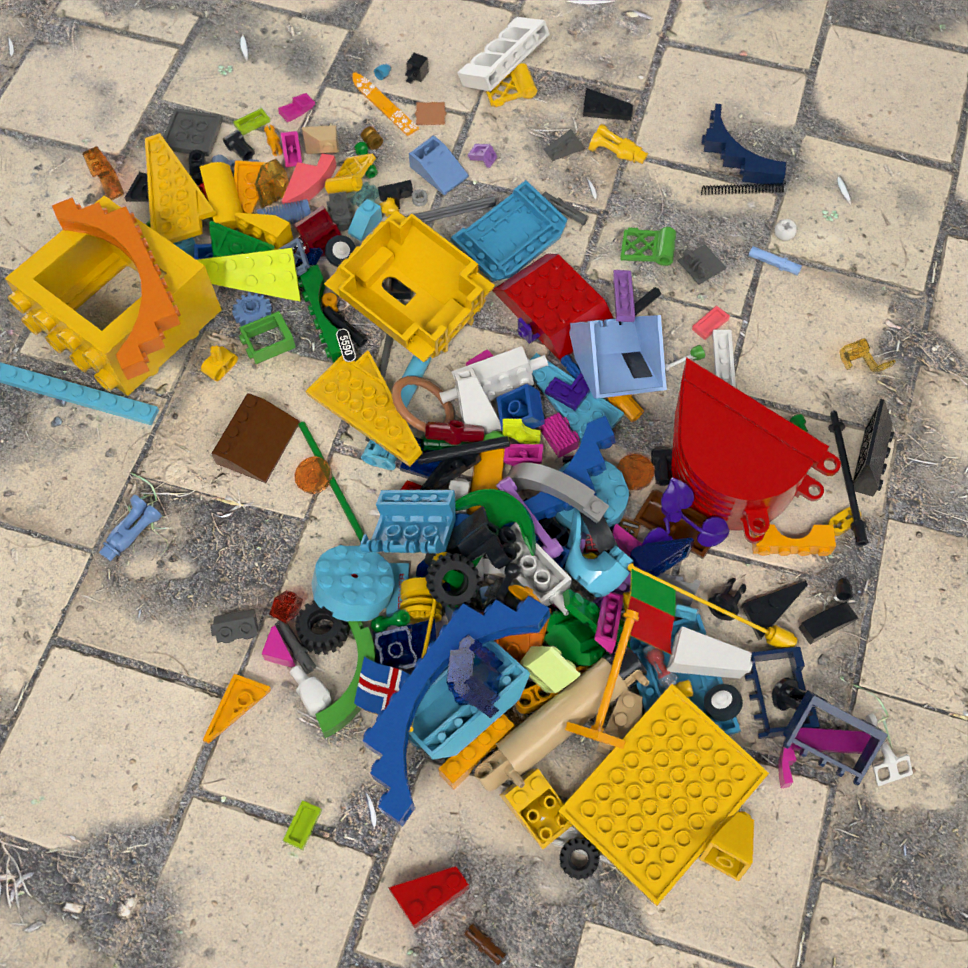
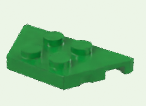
M209 222L213 257L275 249L274 245L216 222Z

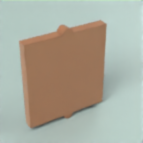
M416 102V125H445V116L447 115L445 102Z

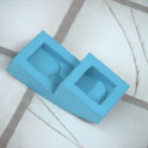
M678 603L675 616L696 621L699 609Z

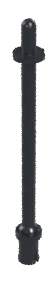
M833 410L830 413L832 424L828 426V430L834 433L853 517L850 527L854 531L856 546H865L869 543L865 530L867 525L860 517L842 431L846 427L843 422H839L837 411Z

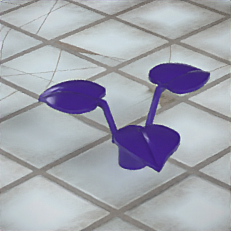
M671 478L661 499V511L665 515L666 531L661 527L651 530L641 545L640 555L644 557H660L667 554L673 546V538L668 535L670 533L669 522H678L681 518L700 532L697 541L706 547H713L722 543L728 537L730 530L726 521L720 517L708 518L703 523L702 528L685 517L681 509L689 508L692 505L694 493L683 481Z

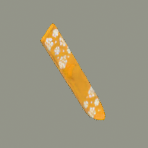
M356 72L352 74L356 88L406 136L419 130V127L368 79Z

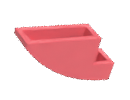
M322 153L317 166L297 162L282 199L284 207L285 203L288 207V202L291 206V202L294 205V201L296 204L299 201L300 204V200L307 199L310 201L325 187L326 180L332 177L336 169L335 156Z

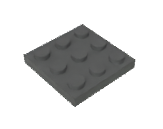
M174 108L163 138L174 152L189 154L193 150H201L204 156L209 157L223 117L221 114Z

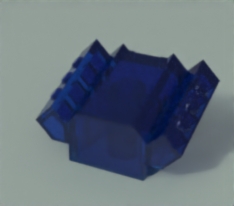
M433 619L429 644L432 641H436L435 619ZM429 620L375 633L376 663L400 670L414 667L416 662L422 658Z
M467 635L459 642V650H450L446 683L458 705H472L491 718L499 711L493 704L501 698L498 695L500 677L503 675L497 669L503 662L496 657V654L489 651L486 646H483L481 642L476 641L470 635Z

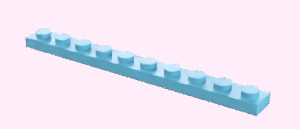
M0 362V383L151 426L159 412L158 407Z

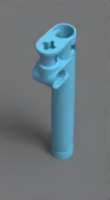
M413 355L402 378L406 376L422 378L431 361V357L426 362H422ZM406 385L401 391V398L406 408L418 387L416 385ZM370 439L361 459L369 465L386 470H394L396 468L394 463L397 457Z

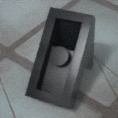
M411 180L379 186V199L384 202L387 198L391 197L395 200L394 202L398 209H400L399 199L412 196L413 185Z

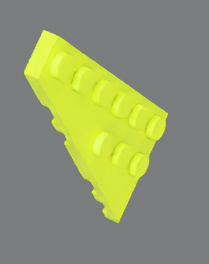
M293 247L196 259L206 267L210 281L214 285L301 302Z

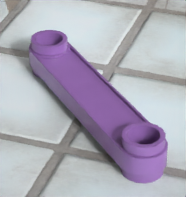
M508 476L499 481L496 485L497 489L514 496L530 513L535 534L543 543L541 548L552 559L558 557L564 551L555 538L551 539L517 494L516 490L518 488L513 480Z

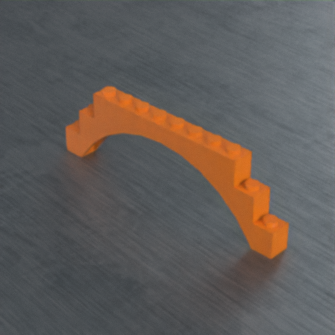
M73 197L51 205L63 230L86 233L103 239L119 248L136 266L141 279L142 293L139 314L130 335L116 353V357L127 380L150 371L147 363L150 362L147 355L165 348L162 341L166 339L163 331L180 325L178 317L181 314L177 305L172 306L171 304L175 301L171 292L165 291L168 286L164 278H159V275L162 274L158 265H153L152 263L155 262V258L151 251L147 252L146 250L149 246L146 239H141L140 237L143 236L139 225L135 226L137 220L134 213H129L126 206L108 213L106 208L102 209L100 202L81 208L80 203L76 204Z

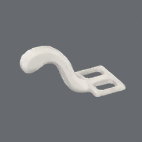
M873 713L866 715V721L877 726L876 716ZM884 741L880 748L884 755V761L873 766L877 786L913 775L909 755L895 756L892 749ZM907 760L908 770L899 774L897 763ZM883 767H888L889 777L879 780L877 771Z

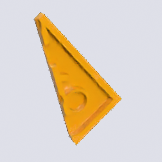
M234 674L202 740L208 744L264 698L271 691V687Z

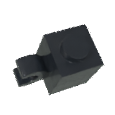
M415 52L406 62L407 71L405 76H407V79L405 81L412 84L414 80L423 81L429 72L428 57Z

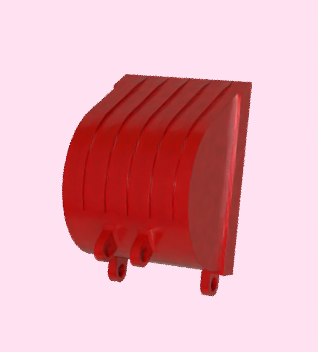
M686 357L674 419L672 477L683 481L693 491L694 501L690 506L692 509L709 518L716 516L724 519L729 530H743L745 539L753 544L759 543L763 540L770 522L783 513L795 496L799 498L801 495L809 501H818L822 498L824 494L823 485L807 475L811 467L825 476H833L839 471L841 462L837 456L827 451L830 446ZM832 461L835 469L828 470L825 468L824 462ZM816 487L819 490V494L816 496L811 495L809 488ZM749 531H750L752 534L757 535V536H759V537H757V538L751 537L750 534H749Z

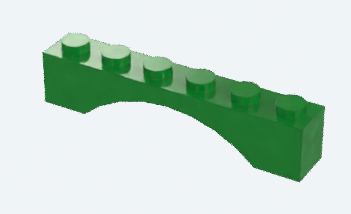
M317 264L307 268V272L299 276L298 284L300 289H304V292H302L304 301L309 302L307 307L310 316L314 315L315 317L313 320L316 330L319 329L321 332L318 335L321 344L325 343L326 348H324L325 354L334 363L342 355L336 336L339 329L334 327L321 311V300L325 285L323 275Z

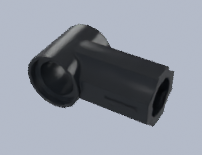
M239 130L223 138V142L229 151H234L243 161L252 159L255 154L254 149L245 141Z
M652 449L651 463L654 466L655 484L667 486L672 478V449Z

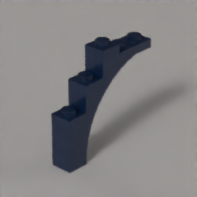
M715 103L714 110L710 112L712 123L706 129V134H702L701 145H704L703 152L720 154V160H723L722 167L740 169L739 175H742V182L756 184L783 183L786 175V162L764 158L740 145L730 135L722 121V104Z

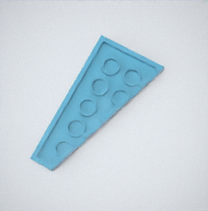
M536 353L530 360L538 358L540 355ZM548 360L547 367L534 370L532 373L534 382L562 417L568 419L572 432H577L580 442L588 422L606 416L611 429H613L624 417V412L603 398H594L591 392L576 411L545 394V389L554 377L570 386L575 380Z

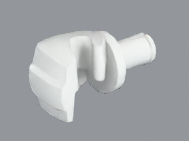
M300 665L291 669L290 675L293 676L299 685L296 692L301 697L302 702L312 717H315V714L331 705V695L316 677L309 678Z

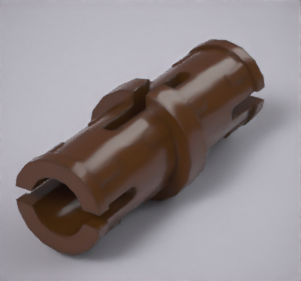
M472 923L469 929L475 933V936L468 930L465 931L464 936L479 948L478 951L480 953L484 952L498 966L502 961L495 954L497 953L504 959L507 953L503 952L492 942L493 939L490 936L486 937Z

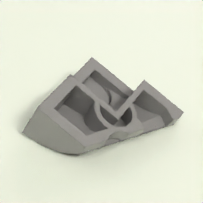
M660 573L658 577L693 595L696 594L701 581L696 579L694 583H688L683 577ZM676 591V605L679 603L691 606L693 599Z

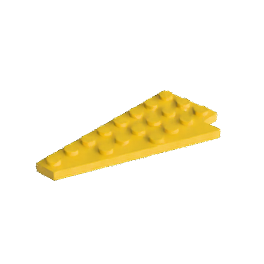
M159 133L145 138L151 228L172 243L203 234L202 220L215 216L217 213L163 136Z

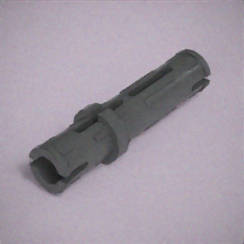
M546 191L542 194L559 212L583 226L587 223L588 215L583 214L564 203L561 198H556Z
M283 618L277 621L274 626H276L293 653L294 660L300 663L306 674L314 671L317 666L310 658L308 649L300 643L286 619Z

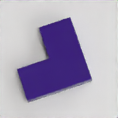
M582 373L577 376L571 386L554 377L545 389V394L574 411L579 408L591 392Z

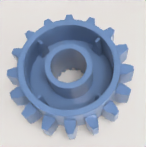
M249 292L247 297L241 295V300L236 299L237 304L233 305L234 310L232 311L236 323H239L241 327L271 315L272 306L269 299H265L263 294L259 297L258 293L251 295Z

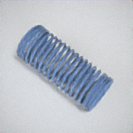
M307 199L300 200V204L299 201H297V204L294 201V205L291 202V206L288 202V207L286 203L285 207L282 204V208L279 204V209L276 205V210L274 206H270V211L267 207V212L263 208L264 213L262 208L257 209V214L270 215L271 213V215H276L287 220V222L290 220L291 224L298 222V217L300 221L301 217L303 219L304 216L306 217L311 213Z

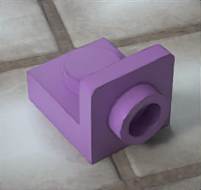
M475 144L467 155L470 160L483 161L487 168H490L497 158L491 144Z

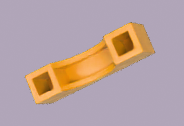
M770 524L763 540L756 544L752 543L753 554L761 556L779 554L780 556L798 554L799 556H808L810 554L828 556L832 554L836 547L833 525H813L807 536L792 539L782 535L774 524ZM751 533V537H753V538L759 537V536L754 535V534Z
M504 714L501 715L456 756H451L438 768L439 775L454 790L470 775L478 762L497 747L496 743L515 729V725Z

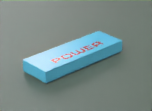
M389 563L392 567L395 585L386 610V617L393 616L396 611L401 610V583L409 579V563Z

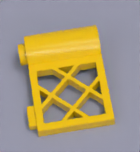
M518 64L504 78L511 77L510 83L503 82L502 80L491 91H486L491 107L502 106L505 102L520 97L531 99L536 95L537 88L526 64ZM500 85L506 87L504 92L497 90ZM510 89L516 90L517 93L509 94L508 91ZM494 94L501 95L498 99H492Z
M374 154L346 158L335 177L326 180L325 189L327 193L360 191L363 184L362 177L376 159Z

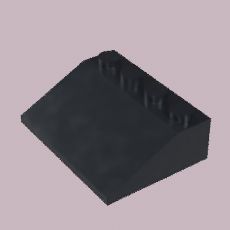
M884 399L879 400L865 427L853 478L855 492L872 497L877 490L880 491L882 488L883 480H881V474L884 475L887 464L884 461L885 458H888L891 449L888 447V443L892 442L894 432L891 431L893 423Z

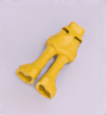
M604 124L599 125L588 150L594 152L599 146L605 147L617 154V158L633 161V163L637 161L643 164L648 156L647 152L642 151V147H639L628 138L622 139L615 135Z

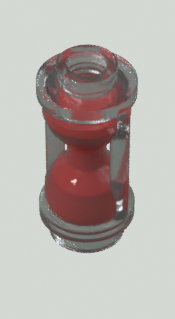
M651 645L642 650L644 653L643 657L657 671L660 687L665 686L667 689L671 684L676 685V679L679 676L675 672L667 671L668 665L664 660V652Z

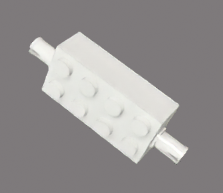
M521 346L454 370L452 375L455 381L454 372L473 368L489 401H492L496 397L525 384L533 385V371L545 366L547 367L548 362L545 355L528 360ZM456 385L455 388L439 393L443 404L458 398Z
M515 523L510 527L515 532L517 538L516 542L512 544L517 552V557L512 562L520 566L521 573L517 578L513 579L512 584L523 588L524 586L530 587L534 591L533 594L539 598L540 603L547 607L554 603L565 616L568 615V610L564 606L563 592L570 589L571 577L537 543L535 555L532 556L523 540L519 525ZM505 567L498 569L505 576Z

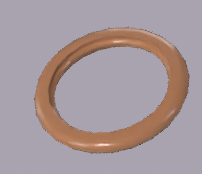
M406 376L395 382L392 388L393 404L401 417L414 428L425 432L427 423L414 417L405 407L401 398V391L406 385H416L425 388L438 398L446 414V418L442 423L454 420L453 406L450 401L443 404L439 394L443 391L437 385L417 376Z

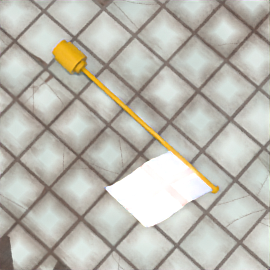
M447 552L436 554L433 560L437 561L440 555L446 556ZM434 598L422 658L427 653L437 604ZM364 656L354 704L369 713L378 715L381 710L386 709L391 696L395 692L398 693L404 678L410 674L400 669L375 663ZM412 726L410 727V732L414 730Z

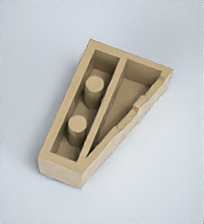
M627 690L620 695L604 733L622 739L641 718L642 697ZM599 742L597 751L607 756L615 746Z

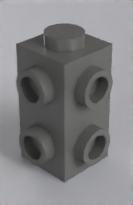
M345 191L328 194L329 201H326L328 212H332L329 216L339 231L349 230L353 220V212H349V208H352L350 198H346Z
M255 609L214 616L210 629L212 636H216L217 643H231L236 639H251L257 636L258 623Z

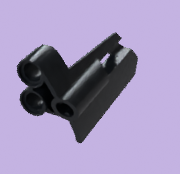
M480 507L452 530L445 552L453 555L455 553L461 554V556H465L471 562L486 553L491 564L495 568L501 569L517 557V552L512 546L517 538L511 528H500L491 523L485 508ZM426 553L424 562L429 567L432 566L431 562L436 553Z

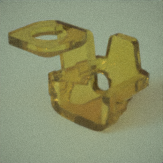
M865 338L845 345L839 350L841 361L846 370L852 368L851 361L862 357L874 373L891 368L896 361L892 360L878 366L869 352L870 346Z

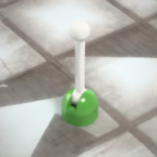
M697 345L691 349L690 355L686 357L693 360H701L705 358V352L701 345ZM686 357L679 359L669 365L665 364V371H668L671 367L684 362L686 360Z

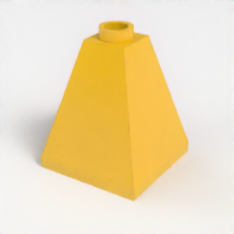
M738 811L712 838L699 860L739 882L753 863L754 819H752L751 815L744 811Z

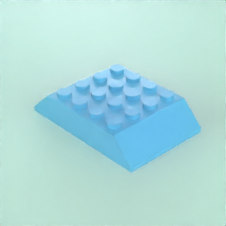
M494 640L465 653L447 667L430 686L417 709L412 726L414 730L409 735L432 759L456 756L520 700L530 676L529 671Z

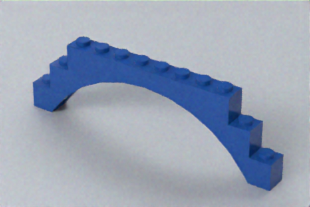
M606 416L587 423L580 447L570 464L562 472L583 483L593 491H595L590 476H598L606 470L605 461L600 449H608L616 443L614 433ZM542 491L524 501L537 521L544 518H552L563 510L569 511L574 508L563 500ZM455 514L456 521L453 529L470 515ZM509 522L503 525L501 528H510L512 525L515 524V522Z
M528 596L525 601L522 600L519 603L516 611L498 600H495L492 605L489 604L486 607L484 616L464 603L460 608L454 610L448 625L445 624L441 628L439 637L436 641H432L429 644L425 656L416 662L414 671L411 675H407L404 678L398 693L395 692L391 696L389 705L385 710L383 709L379 712L373 727H369L363 735L364 739L362 741L364 745L381 757L380 760L377 759L373 763L370 774L375 781L389 790L388 793L385 792L380 797L378 802V808L383 814L403 827L416 809L408 782L406 754L410 727L412 726L417 709L430 686L447 667L461 656L487 642L510 635L539 633L550 618V608Z

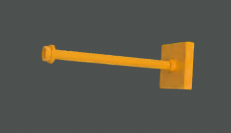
M626 609V613L623 614V617L626 618L594 725H591V728L567 722L566 731L624 749L626 741L603 733L604 728L602 727L634 620H639L638 612Z

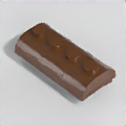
M657 489L655 491L652 490L634 518L635 523L650 531L657 527H661L666 531L665 515L661 511V499L663 496L661 491ZM691 507L681 509L684 516L700 528L709 518ZM682 518L678 522H669L670 533L668 535L673 538V543L704 559L711 547L703 546L697 541L700 532Z

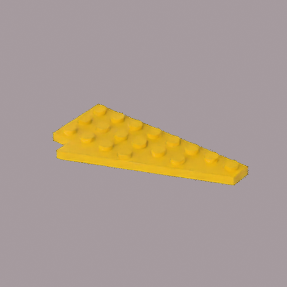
M368 350L356 362L354 360L347 362L341 355L305 391L309 397L409 467L423 454L407 422L396 410L392 394Z

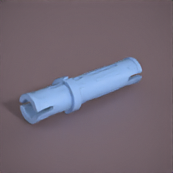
M752 246L749 252V257L779 268L780 271H788L798 276L802 265L788 260L787 257H779L755 246Z

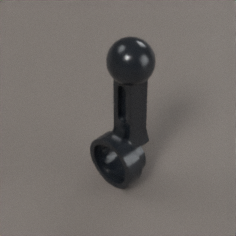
M512 562L505 566V577L494 597L487 600L485 609L495 600L506 605L504 600L508 587L513 579L517 578L521 573L518 564Z

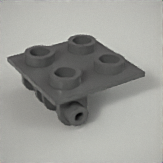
M706 245L694 251L686 249L683 252L684 256L677 260L698 285L727 269Z

